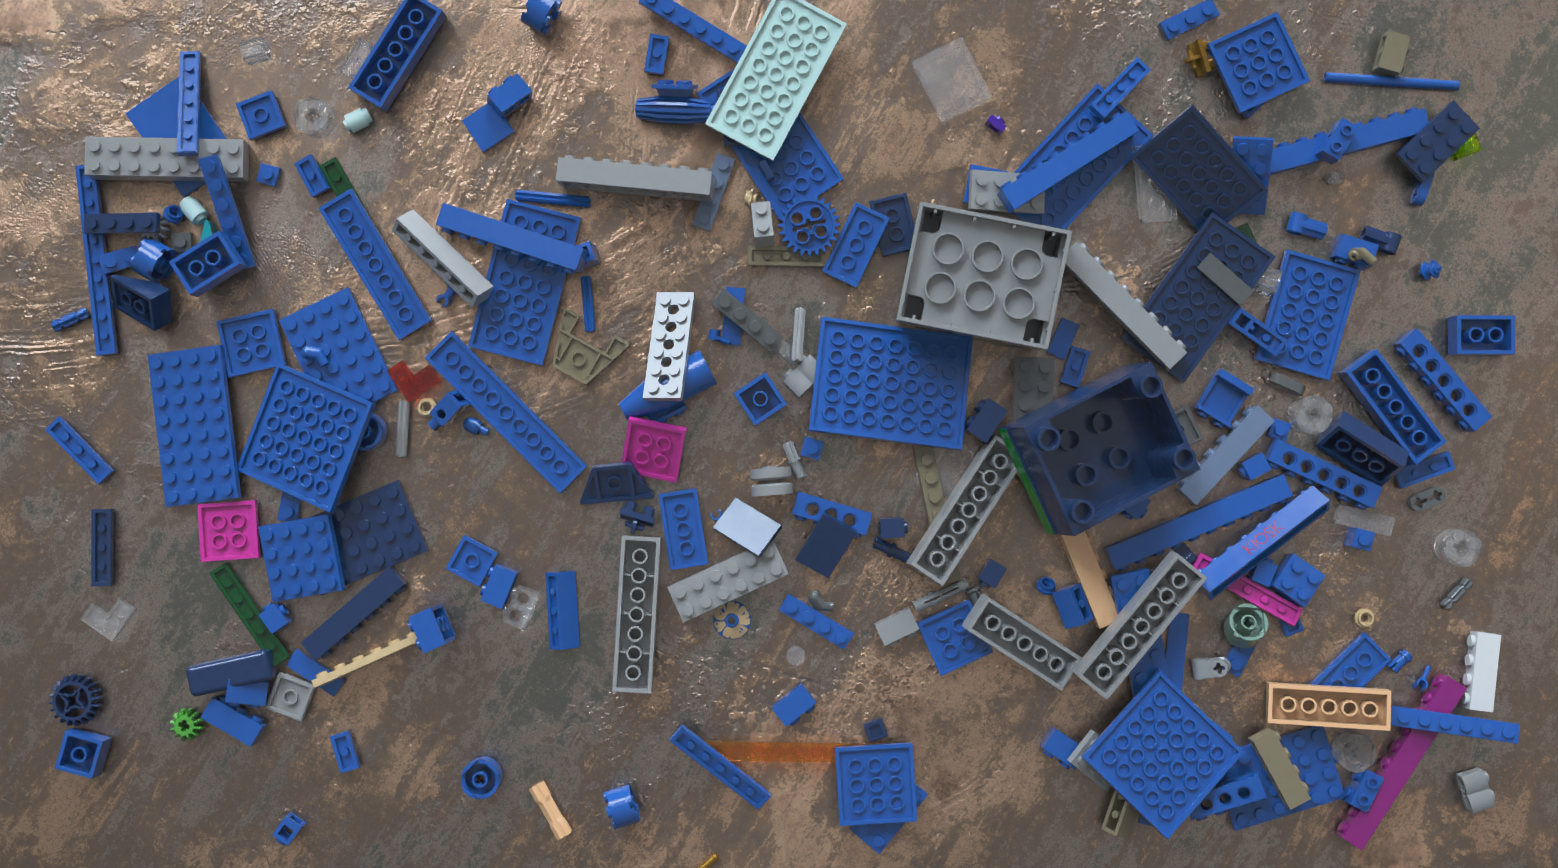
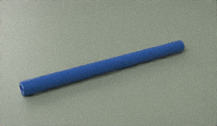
M1325 72L1324 82L1458 91L1460 87L1459 81L1333 72Z

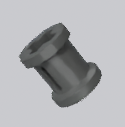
M981 584L965 591L972 601V607H974L982 594Z

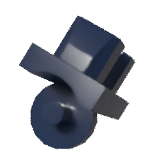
M628 500L624 509L621 508L620 518L628 520L625 522V526L631 528V534H635L636 530L643 531L645 526L653 528L655 522L653 507L645 506L642 514L636 513L637 503Z

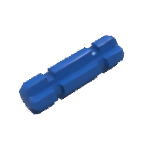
M81 308L78 312L74 311L61 317V319L52 321L51 326L54 331L58 332L63 327L67 328L80 322V320L89 318L90 314L86 308Z

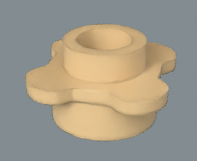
M755 188L746 192L744 198L745 205L751 206V203L760 202V194L758 191H755Z

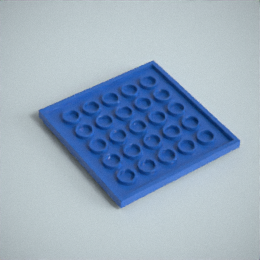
M277 363L238 463V471L329 513H334L376 404L289 366Z
M1157 671L1081 757L1165 839H1169L1241 757L1244 751L1161 671Z

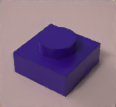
M993 114L985 123L999 136L1007 127L1001 117L994 116Z

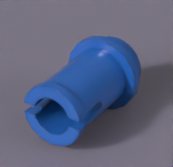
M1404 649L1399 651V655L1387 666L1397 674L1408 662H1412L1413 656Z

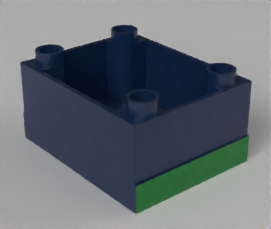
M1152 362L1123 365L998 429L1046 534L1076 536L1201 470L1196 460V454L1187 441L1163 388V382L1157 375Z

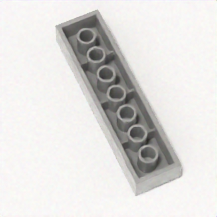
M85 136L84 175L92 180L205 182L198 159L219 154L228 182H249V144L245 140L199 139V156H178L177 138Z
M565 155L564 158L558 157L556 181L563 188L714 202L716 178L708 168L690 170L688 166H679L678 169L671 168V165L660 164V167H657L647 162L635 165L633 162L626 160L621 161V163H614L612 159L595 161V158L583 157V160L576 159L575 156Z
M1076 241L1068 249L1065 268L1169 371L1187 354L1185 351L1187 347L1180 340L1175 341L1171 337L1173 333L1166 326L1162 328L1157 323L1159 321L1157 316L1152 312L1148 313L1144 309V303L1139 298L1134 299L1131 296V290L1125 284L1120 285L1117 282V276L1111 270L1107 272L1103 268L1104 263L1097 256L1093 258L1090 255V249L1083 242L1079 244Z
M992 435L988 442L982 445L906 562L907 565L937 585L943 586L1017 472L1003 439L997 435Z
M623 535L621 538L612 687L614 692L651 694L653 691L662 537Z
M1171 550L1072 671L1105 699H1108L1205 582L1207 577L1178 553Z

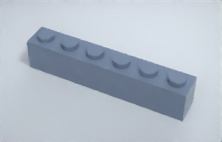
M1259 405L1248 406L1242 412L1243 417L1239 421L1235 420L1232 423L1230 431L1226 435L1222 434L1216 440L1217 445L1213 449L1209 448L1203 454L1204 459L1200 463L1197 462L1201 470L1177 482L1178 487L1175 490L1191 505H1197L1273 424L1275 420Z

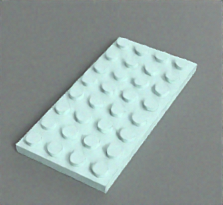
M772 0L705 124L774 161L844 32L847 23L804 0Z

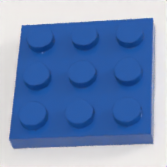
M275 309L216 321L220 342L224 349L225 364L229 378L276 367L277 363L287 365Z
M969 599L917 622L940 676L993 652L990 644L961 626L973 608Z

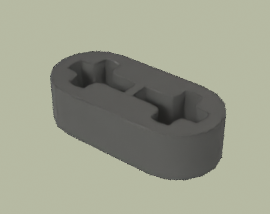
M1273 372L1269 379L1271 384L1298 396H1303L1306 386L1276 372Z
M1430 487L1411 495L1408 498L1407 504L1412 511L1420 512L1442 503L1446 495L1442 488ZM1434 492L1439 493L1436 497L1437 500L1429 499L1430 496L1434 495ZM1416 499H1424V502L1419 503V506H1414Z

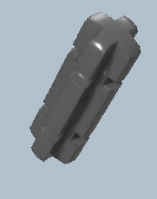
M1463 578L1459 582L1460 585H1457L1447 595L1448 598H1444L1440 602L1444 609L1450 610L1454 606L1453 603H1457L1467 593L1466 590L1473 586V583L1468 578Z

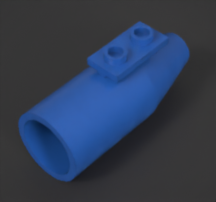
M698 350L688 356L683 401H645L643 399L644 380L619 403V406L627 420H629L630 416L637 418L648 416L649 420L665 423L668 418L679 416L687 409L684 401L711 388L717 382L702 353ZM663 378L660 384H668L670 378Z

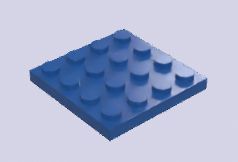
M1278 12L1206 45L1238 114L1310 82Z
M331 514L258 527L273 602L346 589Z
M912 742L835 747L840 826L917 821Z

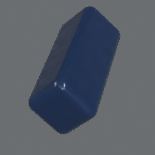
M265 648L194 664L186 670L190 692L193 696L197 697L227 690L228 679H230V685L234 687L269 681L279 673L278 666L274 667L273 652Z

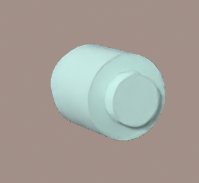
M366 107L363 109L359 108L345 115L346 120H343L348 131L352 130L353 133L369 126V123L373 122Z
M188 196L180 202L181 211L192 224L201 225L207 220L208 211L196 198Z

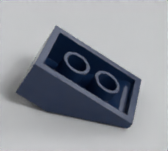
M119 275L110 276L116 309L153 331L173 322L169 289L157 282Z

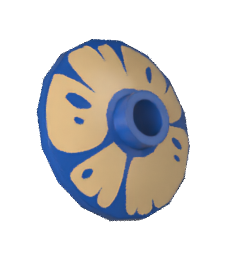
M729 601L716 609L713 615V624L715 630L721 636L727 639H736L742 637L748 631L751 625V616L744 604L737 601ZM730 617L735 618L736 622L734 624L728 622Z

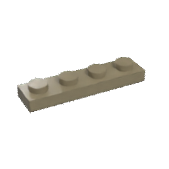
M748 246V266L824 267L825 253L818 250V256L811 252V256L808 257L807 252H804L803 256H801L800 250L794 254V247L787 249V246L757 248L755 246Z

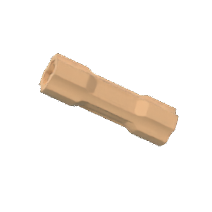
M544 780L531 787L529 791L545 815L556 839L560 840L570 834L572 829L561 814Z

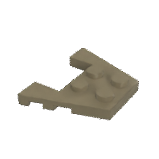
M564 307L552 366L587 385L630 346V343L614 336L606 352L597 349L571 334L580 315Z

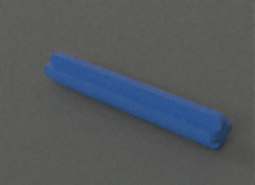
M516 190L515 199L517 201L590 207L591 204L589 196Z

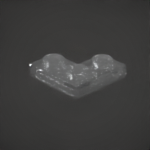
M118 598L109 612L97 604L91 603L80 620L109 640L115 641L136 611V608L122 598Z

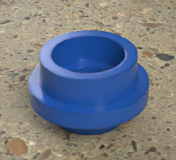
M170 205L164 209L163 216L168 222L177 224L182 221L183 212L179 206Z
M1043 577L1037 582L1036 587L1042 594L1051 595L1056 590L1054 580L1049 577Z

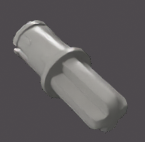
M793 441L784 443L783 448L789 460L787 463L791 465L796 479L806 476L807 473L800 460L802 457H799Z

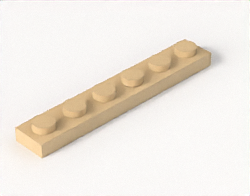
M415 632L407 634V638L400 641L398 638L389 642V646L382 649L380 646L371 650V654L368 656L359 655L353 658V662L350 664L341 663L335 666V670L328 673L326 670L317 674V678L311 680L314 688L321 687L415 645L417 639Z

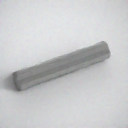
M801 307L795 308L791 361L795 363L802 362L806 310Z
M399 401L396 439L397 457L407 456L410 415L409 401Z

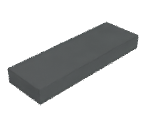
M1211 253L1196 267L1239 306L1254 292Z

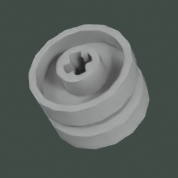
M764 466L761 469L749 470L752 481L762 480V484L751 486V497L793 494L792 483H780V479L792 476L791 466Z

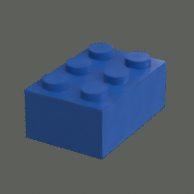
M217 231L169 262L188 293L195 297H199L247 266L227 234L221 231Z
M1456 315L1448 317V355L1507 356L1515 354V316Z
M442 603L408 617L410 620L408 621L409 628L412 632H415L417 647L423 653L457 639Z

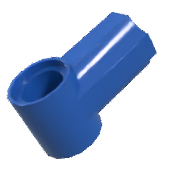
M1291 212L1286 232L1322 240L1327 233L1328 224L1310 219L1303 213Z

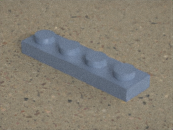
M717 153L711 169L716 178L714 202L700 201L692 224L694 227L711 232L735 163L734 158Z

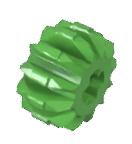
M183 708L180 710V713H175L173 715L175 719L169 722L174 725L170 729V731H176L174 737L181 736V741H185L187 738L191 741L195 739V736H200V730L205 727L200 724V722L204 721V719L198 717L200 712L194 713L193 708L188 710Z

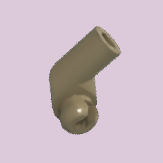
M1364 247L1352 248L1347 254L1351 261L1363 259L1369 266L1377 260Z

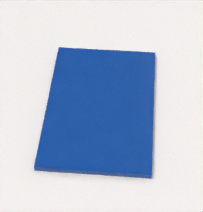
M179 77L125 113L142 138H177ZM200 100L199 139H227ZM172 181L184 198L206 184V182Z

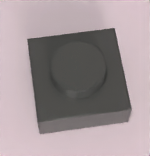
M171 233L172 249L177 253H184L194 246L193 233Z

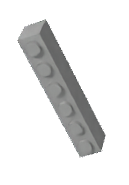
M412 209L396 218L392 231L472 308L489 298L493 285L420 215Z

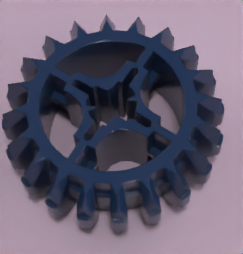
M77 674L64 676L63 680H58L57 685L52 687L54 692L48 695L53 698L48 704H53V708L50 711L56 712L54 718L61 717L60 723L66 722L67 726L73 724L74 726H80L81 723L84 725L89 720H94L95 715L100 713L98 707L103 705L99 700L104 697L98 694L102 690L101 688L96 689L98 682L91 683L92 677L85 679L84 674L79 676ZM70 685L80 686L75 691L67 690ZM77 708L85 710L82 715L73 714V711L77 710Z

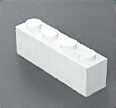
M1470 631V635L1467 637L1468 654L1465 656L1466 673L1463 675V684L1467 690L1461 697L1462 707L1470 710L1493 712L1501 635Z

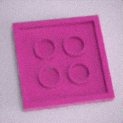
M630 416L622 462H632L641 476L677 483L687 428Z
M257 500L197 504L201 562L261 557Z

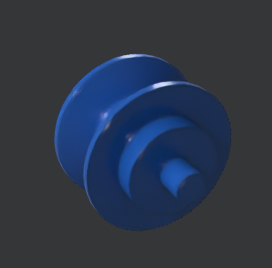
M1431 260L1429 264L1423 262L1419 275H1422L1427 281L1432 276L1436 279L1440 275L1442 266H1439L1435 260Z

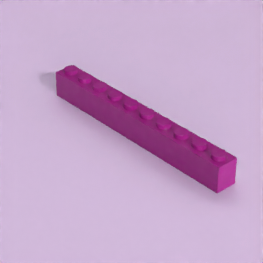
M1439 674V676L1433 679L1430 690L1422 696V702L1415 709L1451 714L1467 688L1449 676ZM1401 728L1400 736L1397 740L1393 741L1389 753L1381 759L1380 767L1374 772L1383 777L1384 781L1368 812H1364L1352 805L1345 821H1342L1338 826L1336 833L1338 836L1361 851L1364 849L1438 732Z

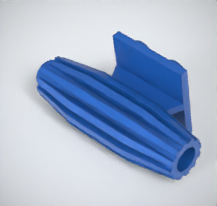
M657 80V84H651V88H656L659 96L637 99L635 115L636 118L658 123L693 124L706 122L715 105H713V101L690 97L693 90L698 88V84H692L691 80L676 81V84H674V80Z

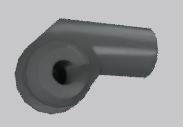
M817 590L810 592L809 602L816 610L833 612L834 602L823 601L820 597V592Z

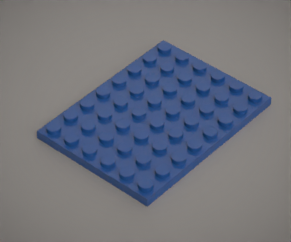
M821 317L808 431L961 451L973 337Z

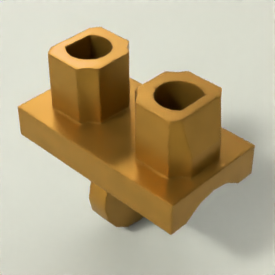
M1202 38L1196 39V41L1187 45L1188 58L1184 59V64H1191L1196 78L1202 77L1216 68L1213 59H1208L1207 56L1209 50L1206 45L1210 42L1203 41Z

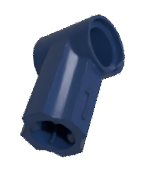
M1366 225L1359 238L1378 244V250L1384 254L1396 255L1402 236L1395 232H1384Z

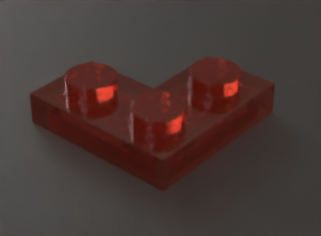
M402 360L387 370L408 403L441 382L431 365H428L414 375L405 361Z

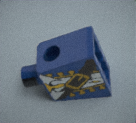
M457 390L450 391L430 411V415L433 418L428 422V425L434 431H437L441 426L451 425L471 404Z

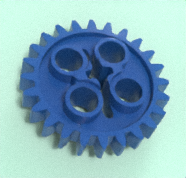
M810 194L807 195V199L800 195V201L797 202L793 198V205L786 204L788 211L782 209L781 212L785 217H779V220L783 222L778 224V228L783 229V231L779 232V236L785 235L782 242L788 241L787 249L793 246L794 254L800 250L801 256H803L804 252H807L808 257L811 256V252L818 256V250L825 253V246L831 248L830 241L836 242L837 239L833 235H839V231L835 229L840 227V223L835 222L839 219V216H833L836 208L830 210L831 202L825 205L824 197L818 201L817 195H815L814 199H811ZM817 209L820 211L821 216L813 218L810 212ZM794 215H800L803 219L802 222L799 224L792 221ZM821 220L826 221L823 224L813 225L811 230H809L808 227L802 228L798 231L792 230L793 228L806 226L807 221H809L810 224L817 223ZM818 228H824L826 235L819 237L815 231ZM805 233L808 239L805 242H800L797 239V235Z

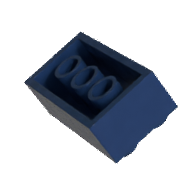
M1344 410L1321 430L1316 443V447L1381 487L1405 468L1409 451Z

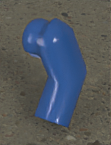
M305 346L301 350V356L304 359L315 358L320 367L329 364L320 348Z

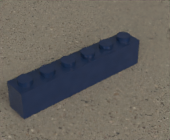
M394 566L388 567L304 639L301 644L315 660L320 658L326 659L333 653L331 651L332 648L336 645L339 647L347 641V635L350 633L355 634L362 628L361 623L365 620L368 622L377 615L375 613L376 610L380 607L384 609L391 603L390 598L403 593L406 590L404 586L408 582Z

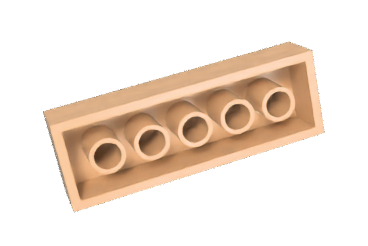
M1267 682L1265 720L1267 723L1390 731L1391 691L1378 688Z

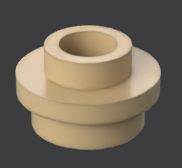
M424 398L418 403L417 409L420 415L431 417L430 411L437 404L431 398ZM426 404H429L431 406V409L429 411L425 410Z
M1359 609L1354 616L1355 623L1362 628L1370 627L1374 622V614L1369 609ZM1365 614L1366 620L1362 621L1361 616Z

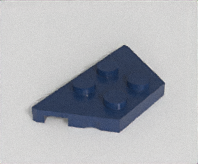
M632 462L598 464L592 467L580 500V505L654 498V492Z

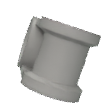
M1204 657L1191 660L1194 680L1223 677L1231 669V663L1225 657ZM1219 663L1221 666L1225 667L1222 671L1221 668H1217V665Z

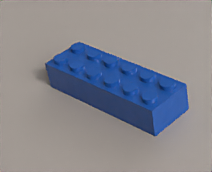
M403 0L348 88L386 113L447 18L445 13L427 0Z
M1377 349L1368 350L1338 373L1384 435L1409 451L1406 461L1407 465H1417L1447 442Z

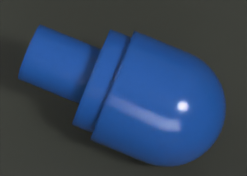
M468 417L463 422L464 429L474 435L481 433L487 436L490 431L476 418Z

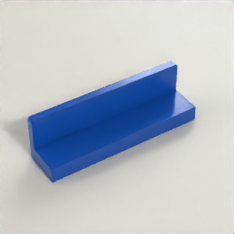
M547 572L545 576L550 649L565 650L580 647L576 572Z

